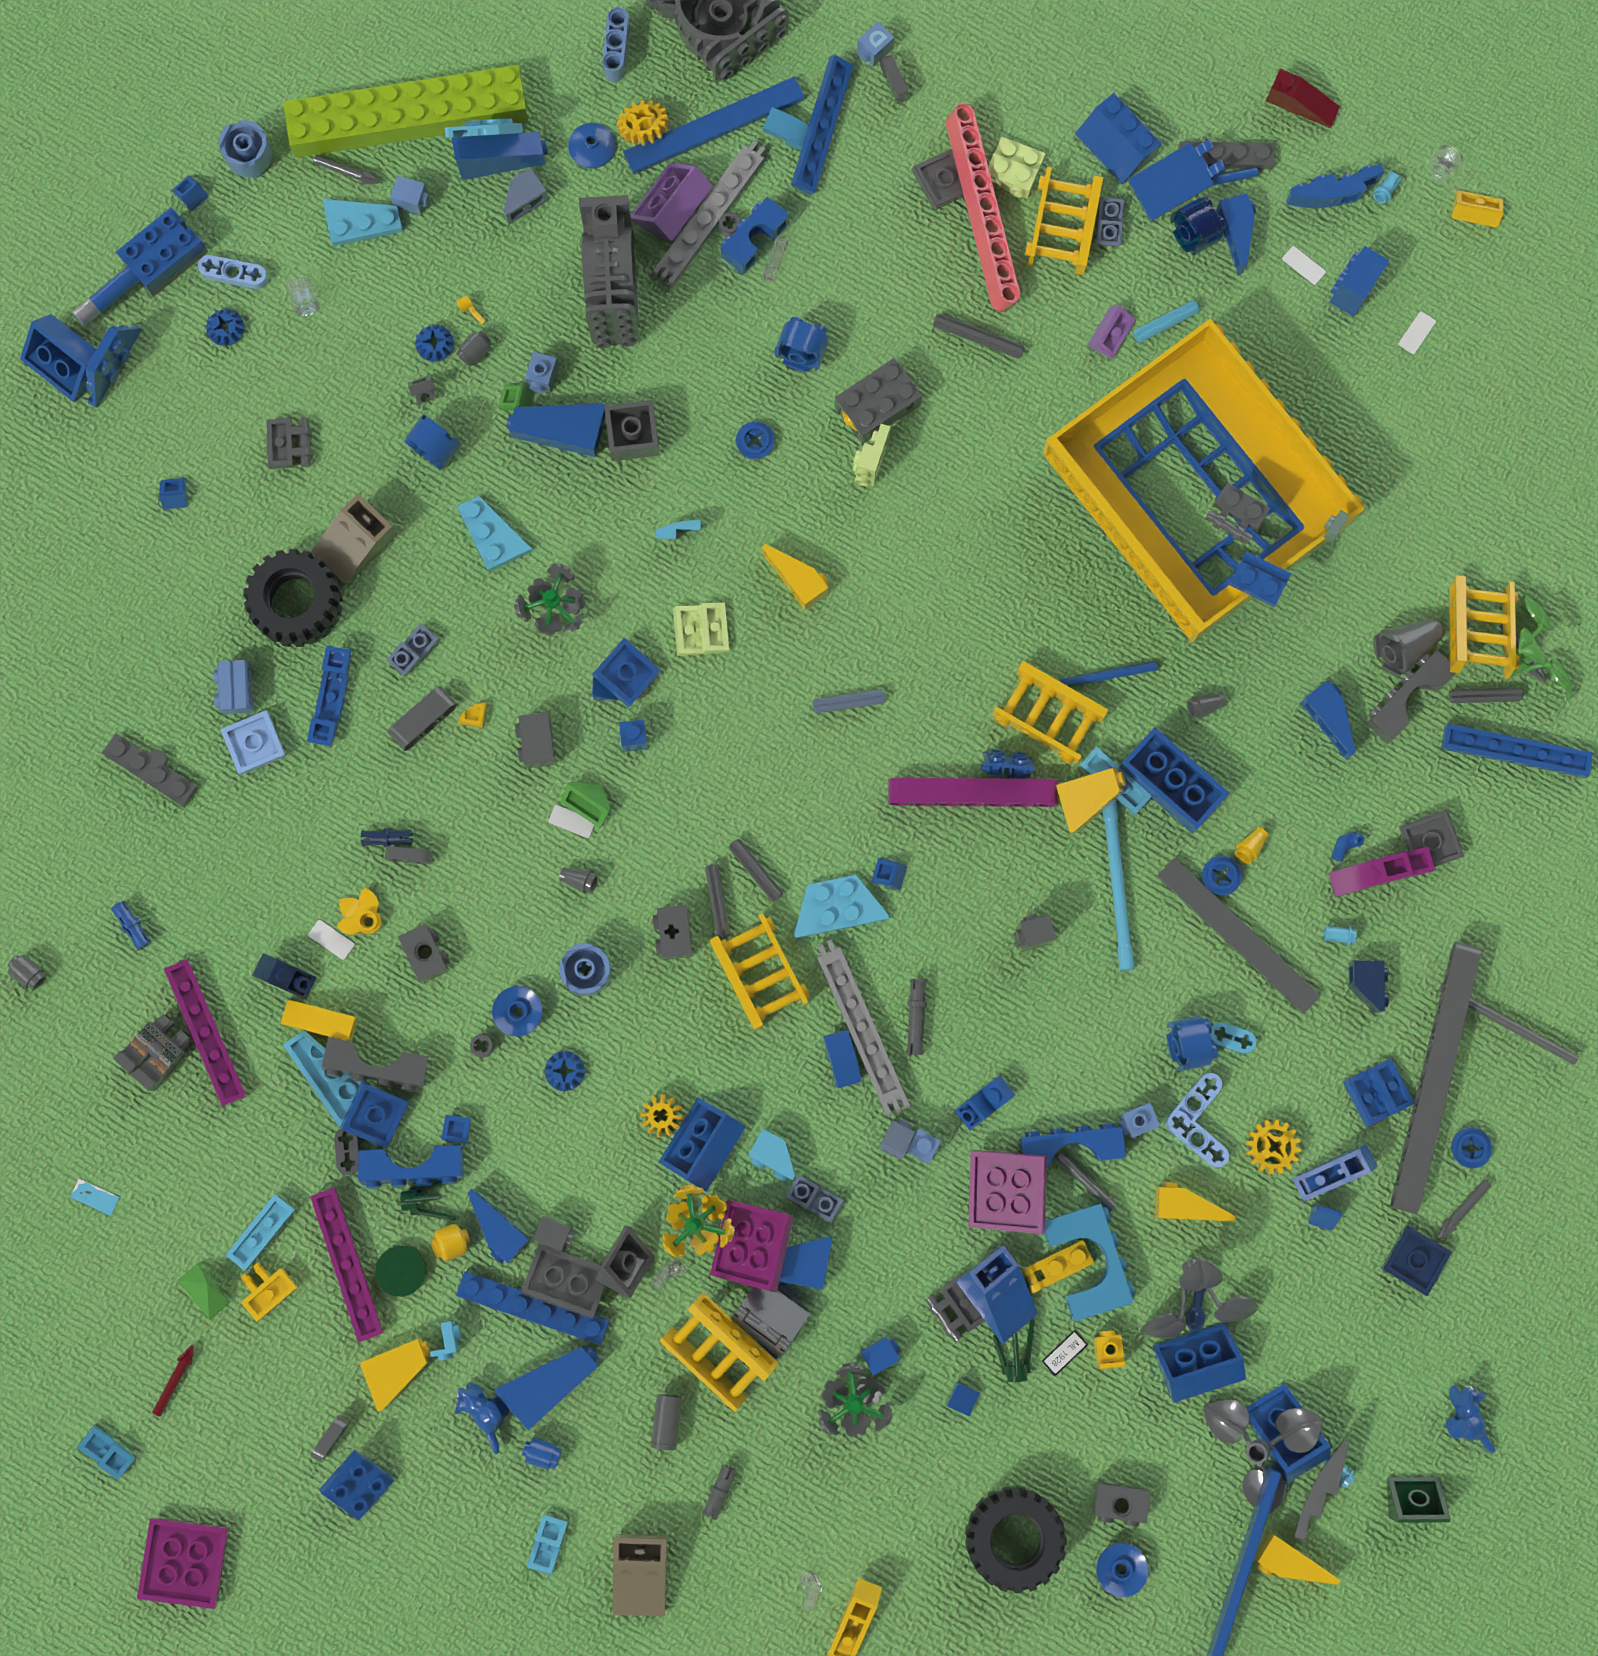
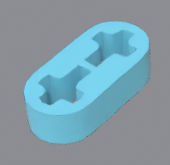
M1225 1023L1213 1025L1212 1033H1210L1211 1041L1216 1046L1237 1053H1249L1256 1047L1257 1040L1253 1033ZM1222 1028L1223 1033L1229 1035L1230 1039L1222 1038L1218 1041L1214 1031ZM1247 1036L1250 1046H1245L1243 1049L1241 1048L1242 1044L1234 1041V1038L1241 1039Z

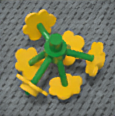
M687 1184L676 1191V1194H674L675 1198L687 1199V1203L680 1201L679 1204H670L666 1220L671 1223L675 1230H680L685 1226V1231L679 1237L669 1233L662 1235L664 1240L663 1246L673 1257H683L685 1255L686 1245L682 1240L689 1234H693L694 1238L690 1241V1245L692 1248H695L696 1254L700 1256L706 1252L714 1251V1245L719 1241L717 1234H721L720 1247L724 1248L728 1241L731 1242L734 1236V1227L731 1225V1219L725 1220L723 1229L704 1225L703 1220L706 1217L712 1221L725 1217L724 1212L727 1210V1205L716 1194L712 1196L707 1194L702 1197L703 1205L701 1209L704 1213L698 1216L695 1215L692 1196L700 1195L703 1192V1188H695V1185Z

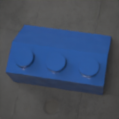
M1115 93L1099 104L1075 133L1122 185L1158 155L1162 144Z
M50 314L31 322L20 360L71 401L76 402L87 390L86 367L96 349L54 315Z
M697 1098L658 1163L707 1192L746 1126L704 1100Z
M1225 1322L1152 1345L1165 1386L1173 1403L1246 1380L1244 1360Z

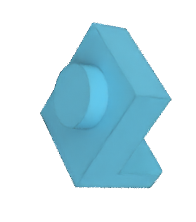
M455 1320L441 1323L445 1348L430 1352L431 1357L438 1356V1361L454 1358L453 1353L459 1351L458 1341L461 1340V1330L459 1325H455Z

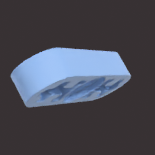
M206 255L198 262V269L207 280L253 289H261L268 283V275L265 269L258 264ZM212 263L216 269L212 268L207 272L205 267H209ZM229 268H239V274L233 278L228 277L227 271ZM257 272H259L261 278H257L256 281H254L253 278L249 276H256Z

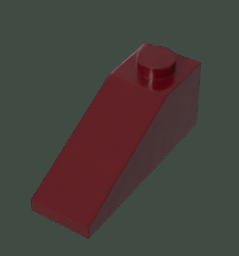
M1281 68L1265 101L1330 129L1340 108L1338 104L1305 79Z

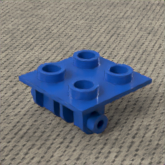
M994 749L989 750V753L983 752L982 772H986V775L999 776V768L1001 767V776H1004L1006 767L1009 768L1008 777H1011L1012 768H1014L1013 777L1026 779V776L1031 777L1032 770H1035L1033 759L1028 757L1027 753L1014 752L1013 755H1006L1003 751Z

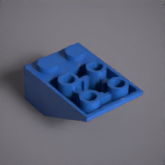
M1004 1245L990 1252L956 1280L957 1284L1002 1344L1012 1337L1013 1331L1018 1332L1038 1314L1020 1267Z

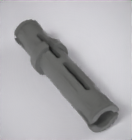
M910 979V1001H907V1007H909L907 1054L923 1055L924 1013L927 1007V1002H925V979Z

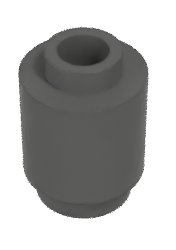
M473 331L458 347L459 351L456 355L466 365L471 367L473 364H477L491 349L489 345L491 340L482 331L479 333Z
M25 954L22 956L16 955L7 965L9 967L7 973L25 989L36 990L47 977L43 973L44 970Z

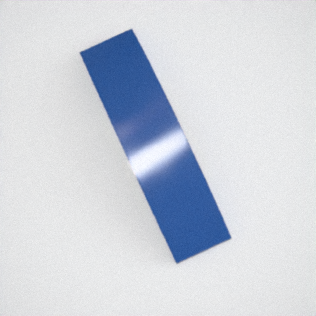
M326 645L322 664L323 676L315 715L314 718H311L307 738L309 743L330 747L333 745L347 691L351 650Z

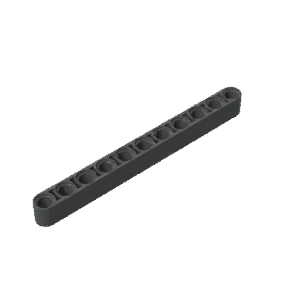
M1457 941L1452 946L1392 1193L1391 1208L1413 1214L1419 1212L1480 960V947Z

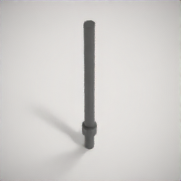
M1443 982L1438 989L1439 992L1442 990ZM1470 997L1468 1008L1573 1065L1578 1061L1579 1056Z

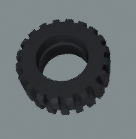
M289 549V553L279 550L275 551L276 556L272 558L268 554L262 558L265 562L261 566L256 563L252 568L255 572L254 575H248L245 581L249 585L248 588L243 590V596L246 599L244 606L245 610L249 613L248 617L263 635L275 643L280 642L282 646L290 647L291 644H294L296 647H304V642L309 641L310 644L318 642L316 637L319 635L327 636L329 634L328 627L330 625L335 627L338 622L335 617L336 615H341L342 606L340 602L343 601V596L339 590L340 584L323 560L318 556L314 557L312 553L305 550L302 553L298 549ZM292 579L308 580L315 589L314 601L310 608L302 615L294 618L278 616L272 608V599L279 586Z
M1004 1487L1001 1491H992L986 1499H981L976 1504L977 1508L975 1511H971L969 1524L965 1530L966 1549L979 1575L991 1586L995 1585L999 1590L1005 1592L1011 1590L1014 1593H1022L1023 1590L1028 1589L1031 1592L1037 1590L1038 1585L1042 1583L1046 1585L1050 1582L1049 1578L1053 1573L1057 1574L1060 1570L1059 1564L1061 1560L1064 1561L1066 1553L1064 1549L1065 1545H1067V1537L1064 1532L1065 1527L1055 1508L1045 1498L1040 1496L1039 1493L1033 1490H1026L1023 1487ZM1013 1514L1023 1515L1031 1519L1037 1526L1040 1534V1544L1037 1552L1031 1559L1021 1564H1009L1002 1561L995 1554L991 1543V1536L995 1525L1004 1517Z

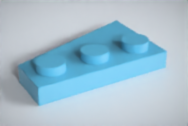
M479 496L457 506L489 572L533 552L532 548Z

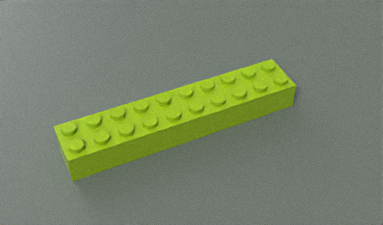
M519 65L283 101L289 146L295 158L445 135V127L465 126V121L512 118L516 123L529 122Z

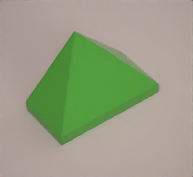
M569 782L560 800L562 804L598 828L603 826L611 809L603 786L600 784Z
M199 1263L178 1279L179 1283L208 1319L214 1317L230 1303Z

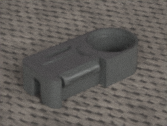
M888 55L880 58L879 62L887 84H889L896 104L907 101L909 92L894 57Z

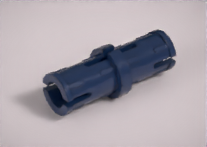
M384 828L383 831L362 830L360 837H371V839L361 840L362 846L383 845L386 848L391 845H412L413 838H403V836H413L411 829L390 830V828Z

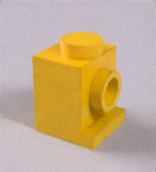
M1115 1330L1099 1331L1100 1336H1093L1097 1368L1126 1367L1122 1336L1120 1334H1115ZM1112 1344L1115 1350L1112 1354H1107L1106 1347Z

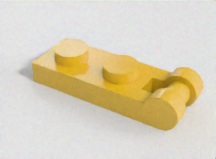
M1080 1240L1021 1269V1272L1029 1284L1028 1290L1030 1294H1033L1094 1264V1261L1084 1240ZM1041 1269L1044 1279L1038 1281L1034 1272Z

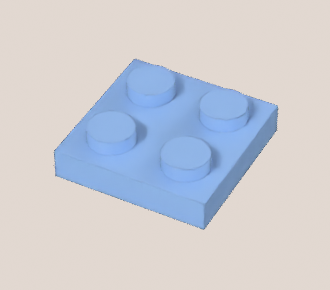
M267 710L220 729L240 776L286 757Z

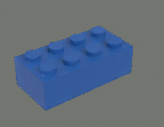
M1155 727L1119 766L1152 795L1151 798L1192 834L1229 795V792Z

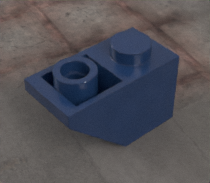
M265 953L262 954L252 975L305 1000L317 978Z
M1354 960L1349 962V988L1373 1013L1384 1012L1385 1007H1388L1389 1003L1388 993L1385 992V982L1388 981V969L1384 967V961Z

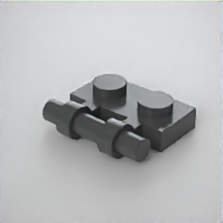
M291 418L266 420L268 467L270 469L294 468V458H301V467H310V458L313 457V450L310 448L312 428L309 427V419H299L300 427H293ZM293 437H300V448L293 447Z
M1227 483L1213 505L1221 510V513L1218 515L1210 510L1205 519L1212 522L1213 527L1218 530L1222 528L1232 534V538L1239 541L1240 539L1249 544L1253 535L1245 531L1248 526L1257 531L1270 508ZM1229 515L1241 523L1237 526L1226 520V517Z
M960 1274L939 1289L945 1297L938 1302L933 1294L925 1299L930 1307L929 1311L933 1316L936 1315L944 1326L942 1330L946 1335L949 1334L954 1342L963 1337L957 1329L959 1326L964 1324L970 1332L985 1321L957 1284L956 1280L961 1277ZM948 1305H951L958 1315L953 1321L944 1310Z

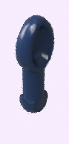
M1206 1288L1194 1291L1192 1306L1187 1311L1186 1324L1191 1332L1200 1330L1205 1322V1312L1202 1306Z

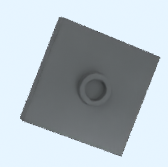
M952 149L917 164L911 169L934 211L964 197Z
M1447 810L1398 827L1407 852L1429 847L1434 867L1464 857Z

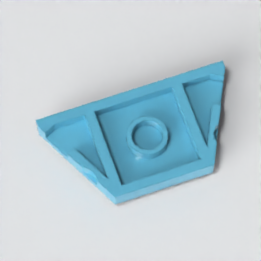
M512 118L465 121V126L445 127L446 137L523 133L522 123H513Z
M857 875L807 885L794 936L797 939L889 920V916Z

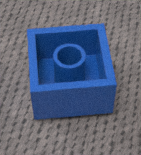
M1364 246L1360 253L1355 251L1330 291L1334 294L1330 303L1354 317L1390 260L1367 246Z

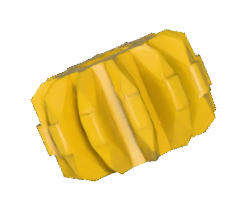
M661 1095L660 1103H658L655 1096H652L653 1106L646 1102L643 1104L645 1108L649 1109V1112H640L641 1117H648V1120L643 1121L641 1125L643 1127L652 1125L648 1129V1134L650 1135L658 1128V1138H662L663 1129H665L668 1136H671L670 1126L677 1130L680 1128L678 1124L674 1123V1120H683L682 1115H675V1112L680 1111L682 1108L680 1105L671 1108L675 1103L674 1098H671L665 1104L666 1095ZM665 1109L667 1111L665 1115L668 1118L666 1121L661 1120L658 1123L656 1121L658 1117L655 1114L657 1111L663 1112Z

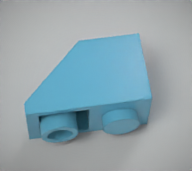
M762 1129L748 1155L752 1158L750 1163L764 1170L765 1166L773 1169V1176L784 1182L788 1178L793 1181L795 1174L785 1141Z

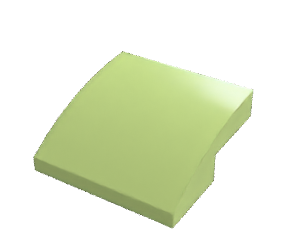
M701 603L699 606H675L673 608L677 656L729 651L725 603Z

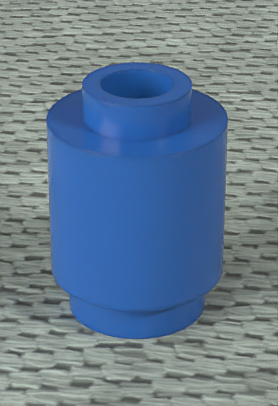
M533 1437L531 1442L526 1441L522 1456L526 1457L525 1463L549 1470V1468L556 1469L562 1449L557 1448L556 1444Z

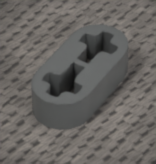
M387 846L385 860L430 865L432 864L433 851Z
M340 1128L334 1137L337 1169L344 1175H354L358 1172L359 1137L348 1132V1135L353 1136V1140L349 1141V1150H346V1143L340 1140L341 1137L345 1136L346 1131ZM347 1153L350 1154V1160L355 1161V1166L351 1167V1171H348L347 1167H343V1162L347 1161Z
M338 1415L310 1456L322 1463L350 1422L341 1415Z

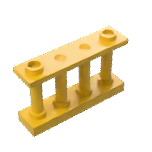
M1047 167L1045 175H1040L1038 189L1042 190L1037 219L1032 242L1027 241L1025 255L1029 256L1028 265H1033L1035 255L1071 261L1073 265H1076L1074 274L1084 275L1103 177L1094 176L1092 184L1087 183V186L1050 179L1052 167ZM1053 189L1084 195V198L1088 199V204L1081 208L1045 201L1047 190ZM1043 210L1080 217V220L1084 221L1083 228L1076 230L1041 223ZM1039 233L1076 239V242L1080 243L1079 250L1071 252L1037 245Z
M1455 576L1449 587L1450 672L1460 673L1464 665L1469 662L1504 666V678L1509 679L1514 670L1518 669L1520 657L1516 655L1515 606L1518 602V592H1515V582H1509L1504 592L1500 593L1469 589V586H1466V576ZM1468 599L1501 602L1503 614L1470 610L1469 607H1466V601ZM1468 620L1501 623L1503 624V635L1470 631L1467 628L1466 622ZM1468 641L1503 645V656L1472 653L1467 649Z
M1022 661L1016 675L1020 676V682L1004 709L995 707L992 716L995 717L994 720L1004 727L1008 725L1058 753V757L1068 764L1072 762L1077 764L1082 756L1076 753L1077 748L1091 724L1096 721L1101 723L1108 709L1027 662ZM1034 684L1041 688V694L1025 722L1012 716V713L1027 687ZM1055 696L1062 700L1063 706L1045 735L1033 728L1048 700ZM1077 709L1084 713V718L1066 747L1054 739L1070 711Z
M763 913L758 915L761 924L728 941L725 939L721 941L718 936L709 940L754 1031L764 1027L762 1021L769 1014L799 999L803 1006L808 1005L807 998L810 997L805 984L799 985L773 934V931L776 930L774 923L770 917L765 918ZM764 933L767 934L773 946L739 963L737 961L731 962L728 954L732 953V949ZM778 955L784 967L783 969L751 985L746 984L743 986L739 976L743 975L742 972ZM789 977L795 988L794 991L761 1008L759 1006L754 1007L751 1001L754 994Z
M703 1292L688 1308V1311L693 1316L679 1331L672 1327L659 1342L710 1388L725 1405L736 1412L747 1398L743 1391L757 1376L765 1381L779 1362ZM701 1322L711 1334L696 1349L686 1338ZM720 1340L731 1351L715 1367L705 1355ZM739 1358L750 1369L734 1385L724 1373Z

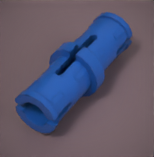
M122 901L115 904L111 911L119 920L122 926L121 930L123 933H127L137 951L150 945L151 940L143 931L140 925L141 921L139 918H135L126 902Z

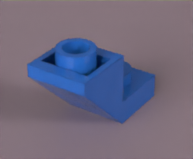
M1000 1075L954 1111L967 1128L971 1130L1012 1099L1015 1093Z

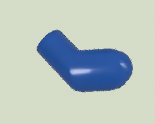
M1350 832L1339 836L1331 858L1343 862L1347 850L1363 845L1364 836L1358 832Z

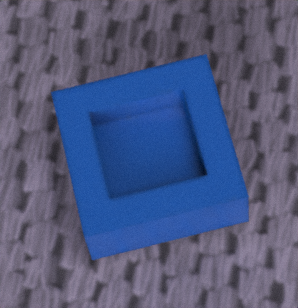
M445 1115L441 1140L468 1144L472 1119Z

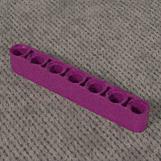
M891 778L888 779V804L893 806L1055 807L1059 805V794L1056 787L1059 781L1056 779Z

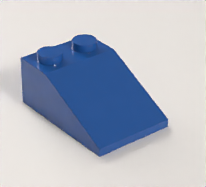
M1285 1383L1246 1407L1249 1413L1250 1426L1258 1439L1265 1440L1267 1443L1281 1435L1275 1424L1279 1415L1288 1409L1302 1408ZM1321 1433L1315 1446L1309 1451L1302 1453L1294 1452L1287 1448L1284 1439H1282L1270 1448L1269 1458L1288 1484L1328 1459L1331 1455V1446Z

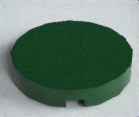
M403 1245L389 1248L381 1254L375 1269L378 1285L384 1292L397 1297L413 1294L420 1289L427 1274L426 1262L420 1252L410 1246Z

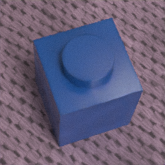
M644 719L619 722L623 752L648 749Z
M885 1336L860 1352L872 1374L875 1375L898 1362L900 1359L897 1354L901 1353V1350L895 1339L889 1341L888 1337Z

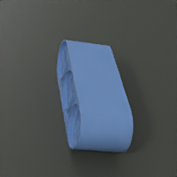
M615 7L608 12L602 59L605 77L612 82L620 81L625 75L630 34L628 13L620 7ZM616 21H623L622 24H614ZM614 43H621L619 46H612ZM611 65H618L617 68H609Z

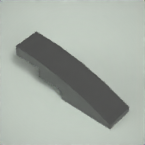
M1344 1438L1316 1477L1303 1505L1295 1538L1305 1540L1310 1515L1321 1518L1326 1493L1337 1495L1350 1439Z

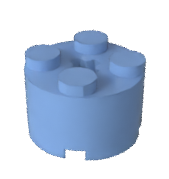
M240 120L239 123L229 124L221 132L219 147L228 167L239 176L260 177L269 167L273 152L261 127L252 121Z
M578 944L571 947L561 959L559 973L561 980L570 991L580 996H593L602 992L608 986L612 975V967L608 957L601 949L591 944ZM587 964L589 968H592V970L588 972L587 976H585L583 973H580V970H583V965Z

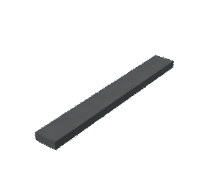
M1173 858L1156 876L1301 1014H1304L1320 998L1321 995L1177 859Z

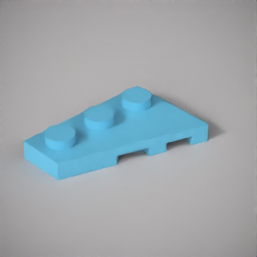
M322 199L333 247L403 232L397 206Z

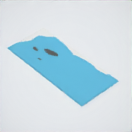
M78 1179L70 1198L110 1216L120 1198L81 1179Z

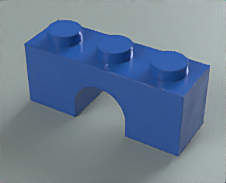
M766 197L763 202L759 201L753 207L752 214L748 219L744 218L740 221L736 228L737 231L732 236H727L721 244V258L744 275L758 259V248L750 242V239L754 235L765 234L774 241L788 226L789 213L769 197Z

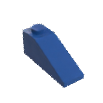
M1247 193L1221 200L1216 209L1238 275L1244 273L1248 264L1254 216L1256 213L1255 204L1252 200H1249Z
M1326 681L1300 703L1347 760L1356 752L1344 699L1341 697L1340 689L1335 684Z
M1365 1143L1292 1179L1303 1201H1307L1371 1173L1378 1165Z
M471 1189L468 1195L488 1247L493 1250L490 1254L501 1264L504 1261L507 1264L511 1263L531 1239L475 1189Z

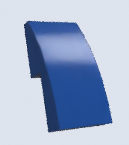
M848 1030L823 1036L827 1058L832 1067L835 1086L842 1088L862 1082Z

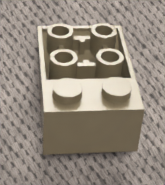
M357 494L338 513L311 550V553L323 560L332 573L346 585L397 533L385 518L364 498Z
M615 1535L613 1551V1615L665 1616L668 1535Z

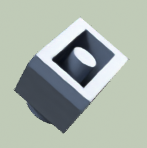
M531 168L527 171H520L510 181L503 211L508 225L549 201L546 189Z
M898 1119L897 1123L891 1121L878 1149L902 1160L915 1134L914 1131L910 1130L912 1125Z

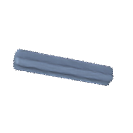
M874 690L814 699L813 710L815 713L883 704L885 703V694L883 690Z

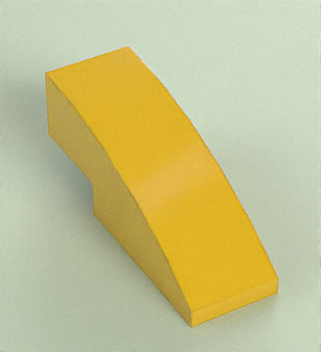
M287 1000L280 1024L352 1042L359 1018Z

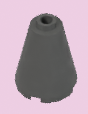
M1429 618L1381 630L1373 638L1375 655L1377 659L1382 658L1385 663L1382 667L1391 675L1401 676L1407 673L1443 638V626L1439 621Z

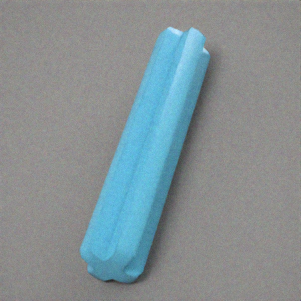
M1192 300L1136 329L1133 333L1134 338L1138 343H1141L1197 314L1199 306L1196 301Z

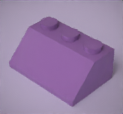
M669 163L632 212V221L658 239L672 241L680 234L681 228L686 221L693 217L698 205L707 198L708 192L713 185L696 166Z

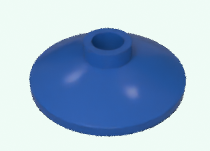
M587 123L573 131L569 138L568 148L572 159L578 165L593 169L604 166L612 159L616 144L614 136L608 128L597 123ZM595 140V143L590 145L587 141Z
M513 986L503 990L496 997L492 1007V1016L496 1026L503 1033L516 1037L527 1035L535 1030L541 1021L543 1012L539 997L532 990L522 986ZM518 1007L522 1008L523 1014L516 1017L514 1010Z
M1116 1543L1107 1547L1100 1554L1096 1564V1574L1100 1585L1108 1593L1117 1597H1129L1138 1593L1145 1585L1148 1578V1564L1142 1552L1136 1547L1127 1543ZM1119 1564L1125 1565V1571L1123 1573H1118L1116 1571V1568Z

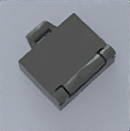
M780 1283L777 1292L753 1287L731 1319L754 1340L780 1358L810 1314L796 1304L798 1294L783 1283Z

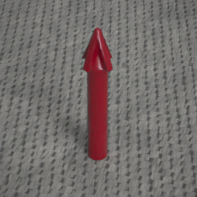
M194 1344L189 1346L176 1359L179 1362L152 1411L154 1415L162 1416L187 1366L192 1365Z

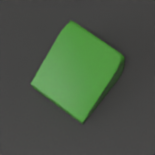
M504 385L499 408L514 412L515 407H530L533 392L524 385Z

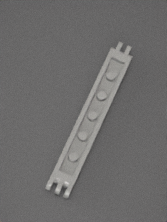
M755 140L749 147L744 145L654 268L651 274L653 277L657 278L662 271L663 273L659 281L665 283L670 276L671 278L667 286L672 288L718 226L720 217L729 211L765 161L763 155L766 152V147L762 145L756 152L755 150L759 143Z
M828 940L826 942L830 951L826 952L822 943L817 945L821 955L817 956V959L888 1118L892 1116L888 1106L893 1105L896 1113L901 1112L898 1104L899 1101L902 1100L905 1109L910 1108V1104L840 946L835 948L832 940Z

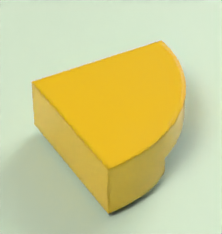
M476 703L461 714L458 724L483 728L488 704Z

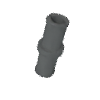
M722 1464L715 1484L711 1485L709 1490L711 1494L702 1511L703 1515L708 1518L712 1516L711 1519L717 1520L724 1500L728 1499L730 1495L728 1491L737 1473L735 1468L731 1466L728 1468L726 1464Z

